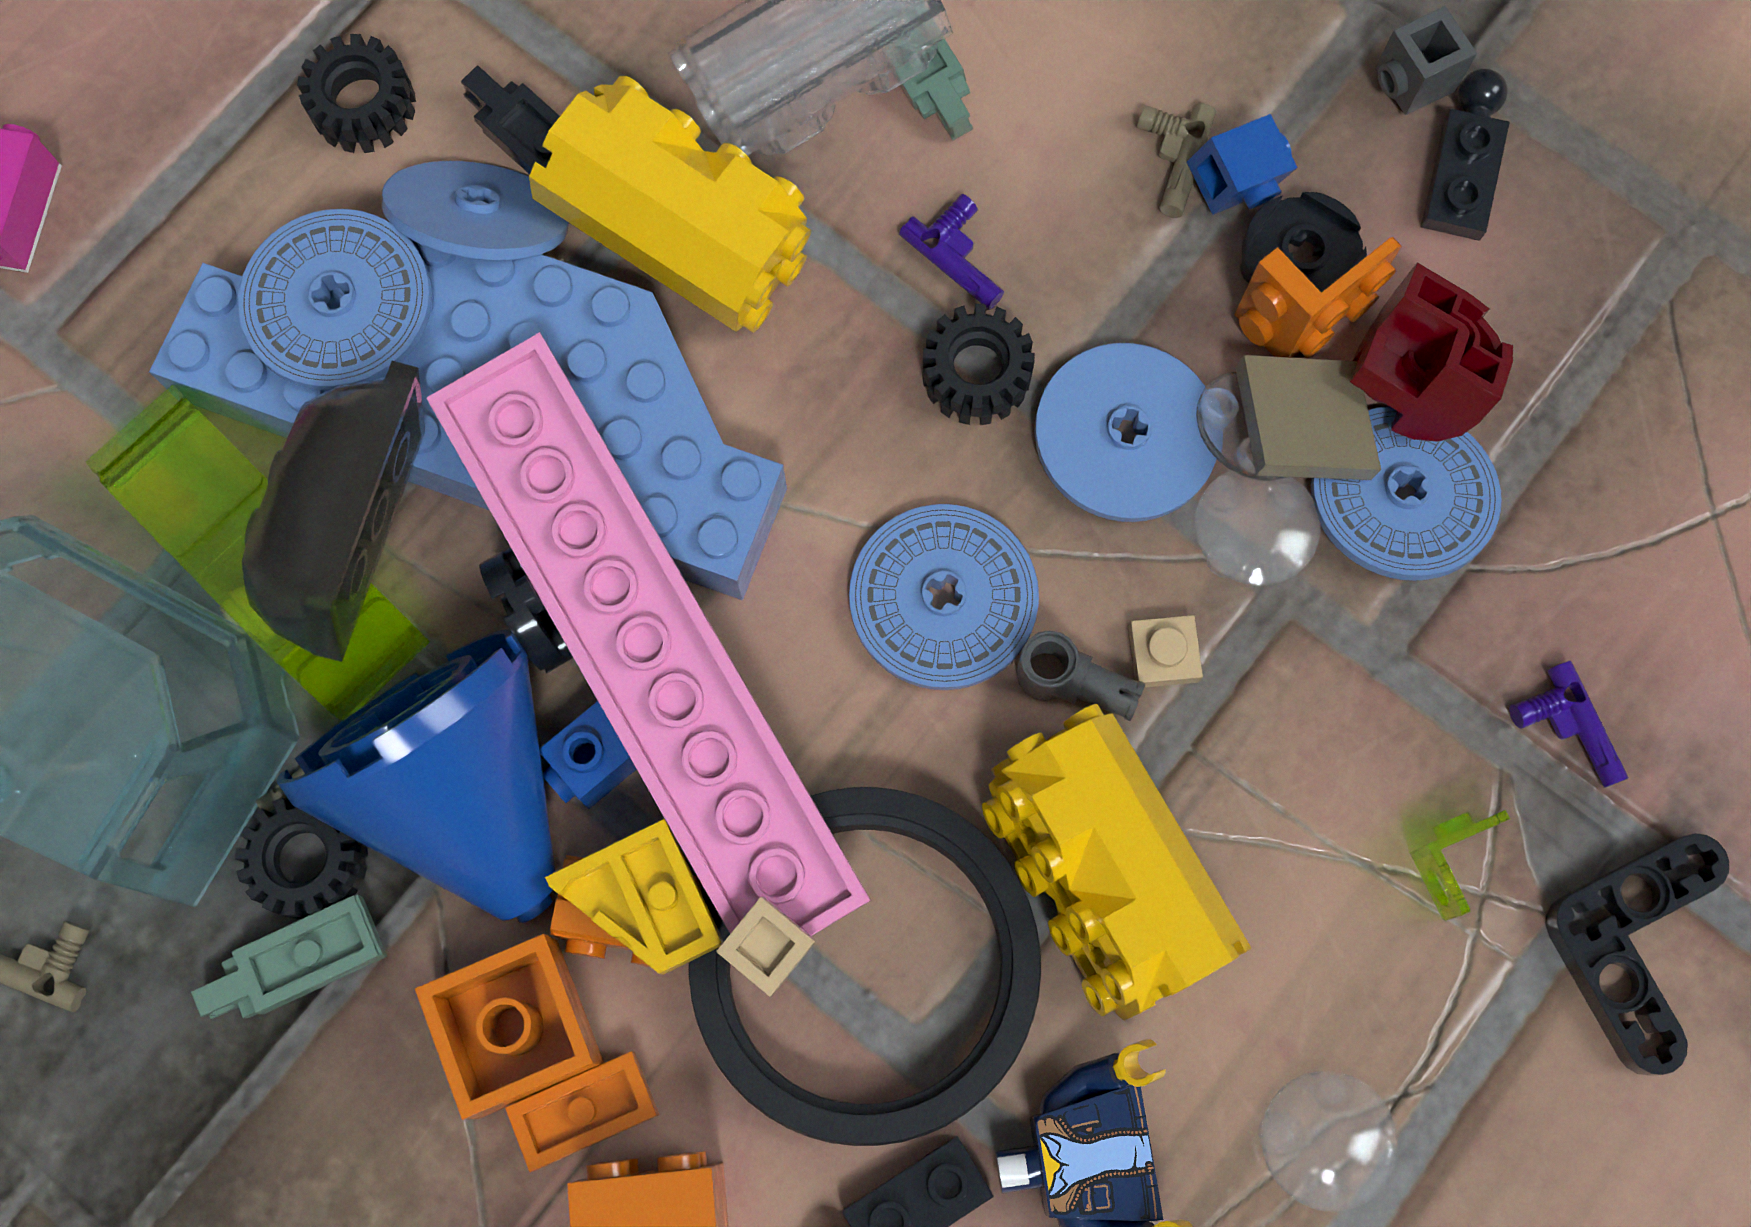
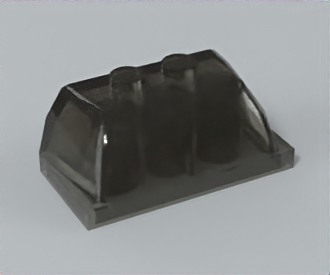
M391 361L386 377L383 380L340 385L304 402L297 414L283 450L277 451L273 458L268 475V487L260 508H255L249 518L245 532L246 547L241 562L249 606L275 634L314 655L340 662L344 659L425 434L418 367Z

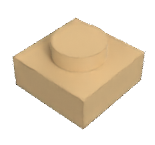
M1194 615L1130 622L1128 630L1135 681L1144 682L1145 687L1200 682L1203 674Z
M760 897L716 952L771 997L816 943V940L765 897Z

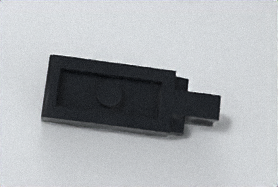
M477 65L461 80V84L464 85L465 89L464 97L478 110L473 116L474 121L482 128L483 133L529 175L535 162L546 168L552 153L542 147L548 131L560 116L524 83L518 86L511 81L503 88Z

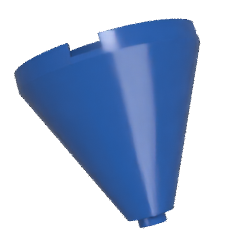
M505 629L483 636L446 655L449 662L422 676L415 672L339 722L294 758L305 774L293 778L288 770H285L279 774L276 781L296 808L496 918L506 921L516 917L519 923H524L535 918L551 905L553 899L549 894L553 889L549 887L545 877L555 873V864L527 654L512 630Z

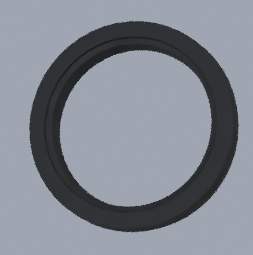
M850 787L829 790L811 795L832 834L852 830H877L910 837L937 850L952 861L977 889L992 918L1000 953V978L996 1002L988 1025L980 1040L956 1069L941 1081L919 1093L899 1100L877 1104L846 1103L827 1099L804 1090L781 1075L763 1058L742 1025L732 994L730 963L716 952L719 948L689 962L691 1001L698 1027L715 1063L730 1084L764 1115L792 1131L828 1143L849 1146H881L902 1143L946 1127L967 1114L990 1094L1014 1064L1027 1039L1039 999L1041 949L1037 925L1029 900L1009 862L977 827L959 814L922 796L895 789ZM705 890L703 895L704 901L724 942L730 933Z

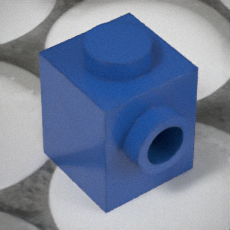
M1271 114L1210 138L1187 161L1212 215L1243 202L1246 203L1248 209H1254L1267 203L1282 192L1278 184L1298 168L1292 157L1290 144L1287 138L1280 133Z
M598 701L539 749L542 756L551 765L542 772L549 785L565 803L576 796L588 809L593 807L637 770Z

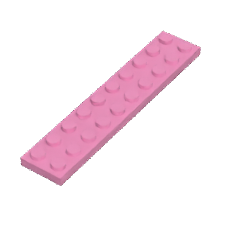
M537 333L428 396L426 399L729 933H732L760 897H765L810 936L870 902L869 895L541 333Z

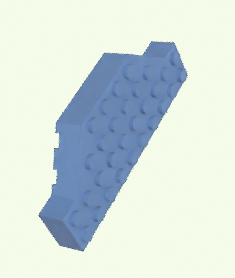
M410 239L426 265L432 291L431 311L422 337L407 358L383 377L356 388L325 391L295 385L276 375L265 366L249 346L239 322L238 293L242 276L202 263L149 371L176 399L489 510L426 398L540 332L683 578L686 581L740 600L744 599L787 490L783 464L723 444L653 292L542 254L514 260L474 259L434 250ZM340 288L331 290L330 301L326 305L330 310H335L341 307L340 297L344 293Z

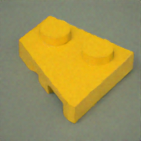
M665 819L545 877L550 888L570 901L590 917L594 923L619 940L633 954L661 975L709 953L723 944V939L692 872Z

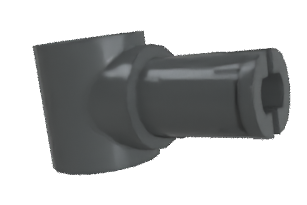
M1050 630L1039 632L1029 638L1022 649L1017 667L1019 685L1026 694L1034 699L1048 701L1060 698L1073 704L1076 699H1080L1092 705L1098 704L1100 708L1122 716L1128 721H1131L1139 703L1138 699L1141 697L1145 687V683L1142 681L1137 682L1092 663L1093 657L1079 652L1069 637L1060 632ZM1038 654H1052L1063 664L1064 674L1055 679L1042 678L1034 672L1030 660Z

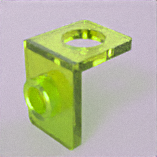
M1506 810L1477 823H1474L1469 812L1432 827L1438 840L1409 852L1444 921L1469 913L1470 907L1441 849L1509 820L1510 817ZM1437 876L1439 877L1440 881L1442 882V884H1443V886H1444V888H1445V890H1446L1447 895H1446L1445 892L1443 891V889H1442V887H1441V885H1440V883H1439V880H1438Z

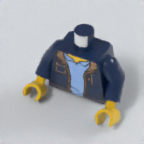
M1151 1039L1141 1040L1125 1047L1120 1054L1113 1053L1075 1065L1047 1090L1041 1098L1040 1113L1030 1117L1034 1146L995 1151L1001 1193L1040 1188L1044 1213L1049 1218H1057L1059 1227H1193L1189 1221L1183 1219L1162 1221L1156 1225L1153 1222H1149L1164 1219L1141 1086L1148 1085L1164 1077L1166 1069L1152 1074L1147 1073L1141 1069L1138 1055L1140 1051L1156 1046V1042Z

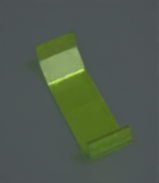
M173 384L85 461L91 471L98 476L99 482L180 563L237 624L278 665L338 719L344 720L366 704L430 643Z

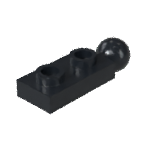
M1475 70L1468 74L1460 84L1458 99L1464 111L1450 109L1444 119L1421 228L1478 241L1487 232L1510 124L1509 121L1490 117L1502 108L1508 94L1505 79L1494 70Z
M956 1136L845 1207L841 1212L850 1227H949L993 1198L994 1195L959 1137Z

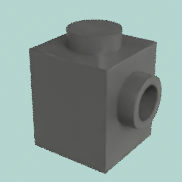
M1443 6L1393 30L1375 69L1382 90L1389 98L1396 100L1406 116L1455 92L1477 53L1447 7Z

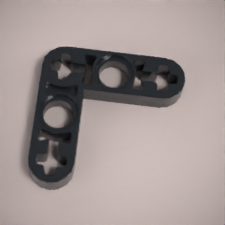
M1694 833L1671 840L1560 897L1550 906L1546 914V929L1552 943L1618 1058L1626 1068L1637 1074L1665 1075L1674 1072L1683 1064L1687 1056L1688 1042L1681 1025L1628 935L1709 894L1725 882L1729 874V858L1722 845L1708 835ZM1700 854L1705 865L1699 868L1698 874L1678 878L1670 883L1669 878L1663 873L1684 864L1688 860V855ZM1630 875L1644 879L1651 887L1653 901L1650 908L1644 913L1636 912L1629 908L1621 895L1622 884ZM1605 905L1607 911L1612 915L1601 918L1586 928L1590 939L1585 933L1573 935L1567 925L1575 918L1572 908L1577 913H1584ZM1609 964H1615L1623 968L1631 980V992L1628 998L1620 1003L1608 999L1602 992L1599 984L1600 974ZM1645 1004L1648 1013L1635 1015L1638 1022L1634 1020L1621 1023L1618 1014L1636 1011ZM1642 1029L1646 1033H1659L1662 1036L1664 1043L1656 1048L1660 1059L1656 1056H1642L1640 1054L1638 1046L1646 1040Z

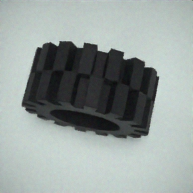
M350 34V45H345L340 36L331 38L334 49L329 52L320 44L313 50L318 62L314 63L305 59L301 68L307 77L298 76L297 86L302 93L298 95L301 104L318 133L323 135L327 143L333 147H336L339 142L343 150L354 153L356 143L360 144L364 153L375 152L372 141L378 139L381 140L384 148L393 144L389 135L392 130L402 137L408 129L403 118L413 120L415 109L411 102H416V97L411 81L396 52L389 45L384 49L381 40L372 36L366 46L361 34ZM373 80L379 85V90L375 97L363 106L347 109L341 108L336 103V98L340 91L352 82Z
M975 304L974 314H967L965 305L954 309V317L951 320L944 314L937 320L936 332L930 329L926 337V348H923L922 379L924 387L928 386V398L933 405L938 401L941 403L942 414L950 418L953 411L960 414L959 423L970 425L971 416L980 417V425L991 424L992 415L998 413L1002 420L1010 415L1013 405L1018 408L1024 401L1026 390L1029 391L1035 363V353H1031L1033 341L1030 334H1021L1023 324L1016 317L1010 323L1005 321L1006 310L996 307L993 316L985 314L986 304ZM969 346H984L997 354L1001 361L1002 369L994 380L985 384H972L966 382L957 374L954 367L956 356Z
M285 798L272 802L274 810L269 812L261 808L255 813L253 817L259 823L254 829L245 826L242 830L240 837L248 839L245 849L236 848L235 860L244 863V869L236 871L238 880L249 886L245 893L251 900L263 904L262 908L273 913L295 919L308 917L338 903L344 897L355 896L358 892V889L353 887L356 878H365L367 868L361 865V857H368L367 846L296 808ZM304 833L315 834L325 846V864L320 873L313 879L304 883H292L285 878L280 869L279 859L281 851L291 838Z

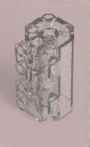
M745 0L677 41L679 47L668 54L683 81L691 89L696 98L695 103L713 134H716L721 145L722 143L733 144L740 148L747 156L753 152L767 156L775 153L783 155L824 131L826 123L833 117L836 108L835 104L856 91L868 95L878 92L888 93L928 69L930 61L936 55L938 42L953 34L941 0Z

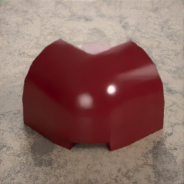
M1417 262L1383 306L1359 345L1352 360L1357 361V365L1350 383L1363 390L1373 400L1385 403L1397 410L1390 431L1413 440L1439 442L1462 436L1479 424L1502 399L1513 364V345L1501 343L1498 334L1483 318L1490 310L1489 307L1467 291Z

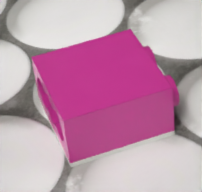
M4 124L2 129H0V268L28 273L62 165L40 142V137L36 133L14 124Z

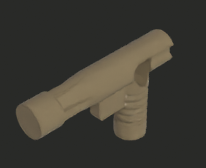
M1204 103L1195 104L1189 119H1180L1179 116L1168 115V112L1163 113L1162 110L1157 112L1156 108L1147 105L1143 107L1136 128L1148 132L1151 130L1152 133L1157 132L1158 135L1163 134L1164 140L1159 157L1174 163L1160 205L1161 213L1168 217L1178 218L1183 215L1195 179L1187 161L1207 142L1216 115L1215 108ZM1199 130L1201 138L1193 137L1188 131Z
M64 921L58 933L60 938L55 940L57 944L53 945V951L37 945L27 944L23 948L18 961L0 954V984L72 1013L76 1012L81 1006L83 997L86 995V988L67 980L71 974L70 969L74 967L72 963L76 962L75 957L79 956L78 951L82 949L81 944L85 943L90 929L76 923ZM53 976L55 982L54 993L50 994L44 990L43 985Z

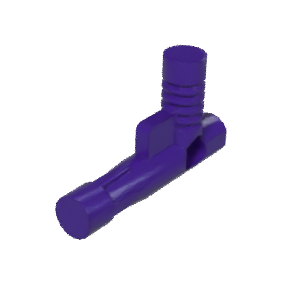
M960 194L952 203V206H949L948 210H945L944 214H941L940 218H937L936 222H933L929 228L916 217H911L902 226L899 235L981 304H986L988 310L995 307L1004 295V290L965 259L973 250L974 243L959 230L966 224V220H969L978 211L976 204L965 194ZM930 238L939 239L938 245L934 248L928 247L922 241Z
M1571 660L1547 670L1555 687L1554 689L1510 705L1511 719L1520 729L1549 718L1559 739L1564 740L1578 734L1604 788L1629 778ZM1567 687L1572 690L1576 702L1568 701L1564 697Z

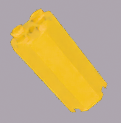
M619 76L613 85L601 84L594 87V95L586 90L578 93L550 128L542 147L550 151L552 155L546 168L537 162L534 163L529 175L532 199L735 332L742 327H745L752 333L756 332L772 309L773 302L769 300L772 293L780 282L787 287L791 285L807 259V255L801 251L811 235V229L806 227L807 217L799 208L804 201L801 191L789 180L779 176L772 178L752 165L750 158L733 144L722 143L716 152L704 151L695 141L701 134V130L689 115L678 109H671L669 111L649 98L645 89L638 82L628 76Z
M1094 704L1063 722L1065 729L1054 734L1048 740L1045 739L1042 732H1039L1007 751L1009 758L991 769L995 776L989 783L992 799L982 804V810L991 831L998 838L1004 837L1017 859L1015 861V871L1024 889L1033 897L1046 892L1055 900L1058 915L1048 921L1051 937L1064 955H1072L1085 978L1082 980V989L1091 1007L1100 1016H1105L1114 1011L1125 1021L1156 1005L1155 1002L1170 995L1173 996L1252 948L1113 713L1104 715L1098 704Z

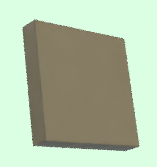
M1244 355L1235 368L1256 476L1372 480L1381 471L1364 391L1350 383L1357 361Z

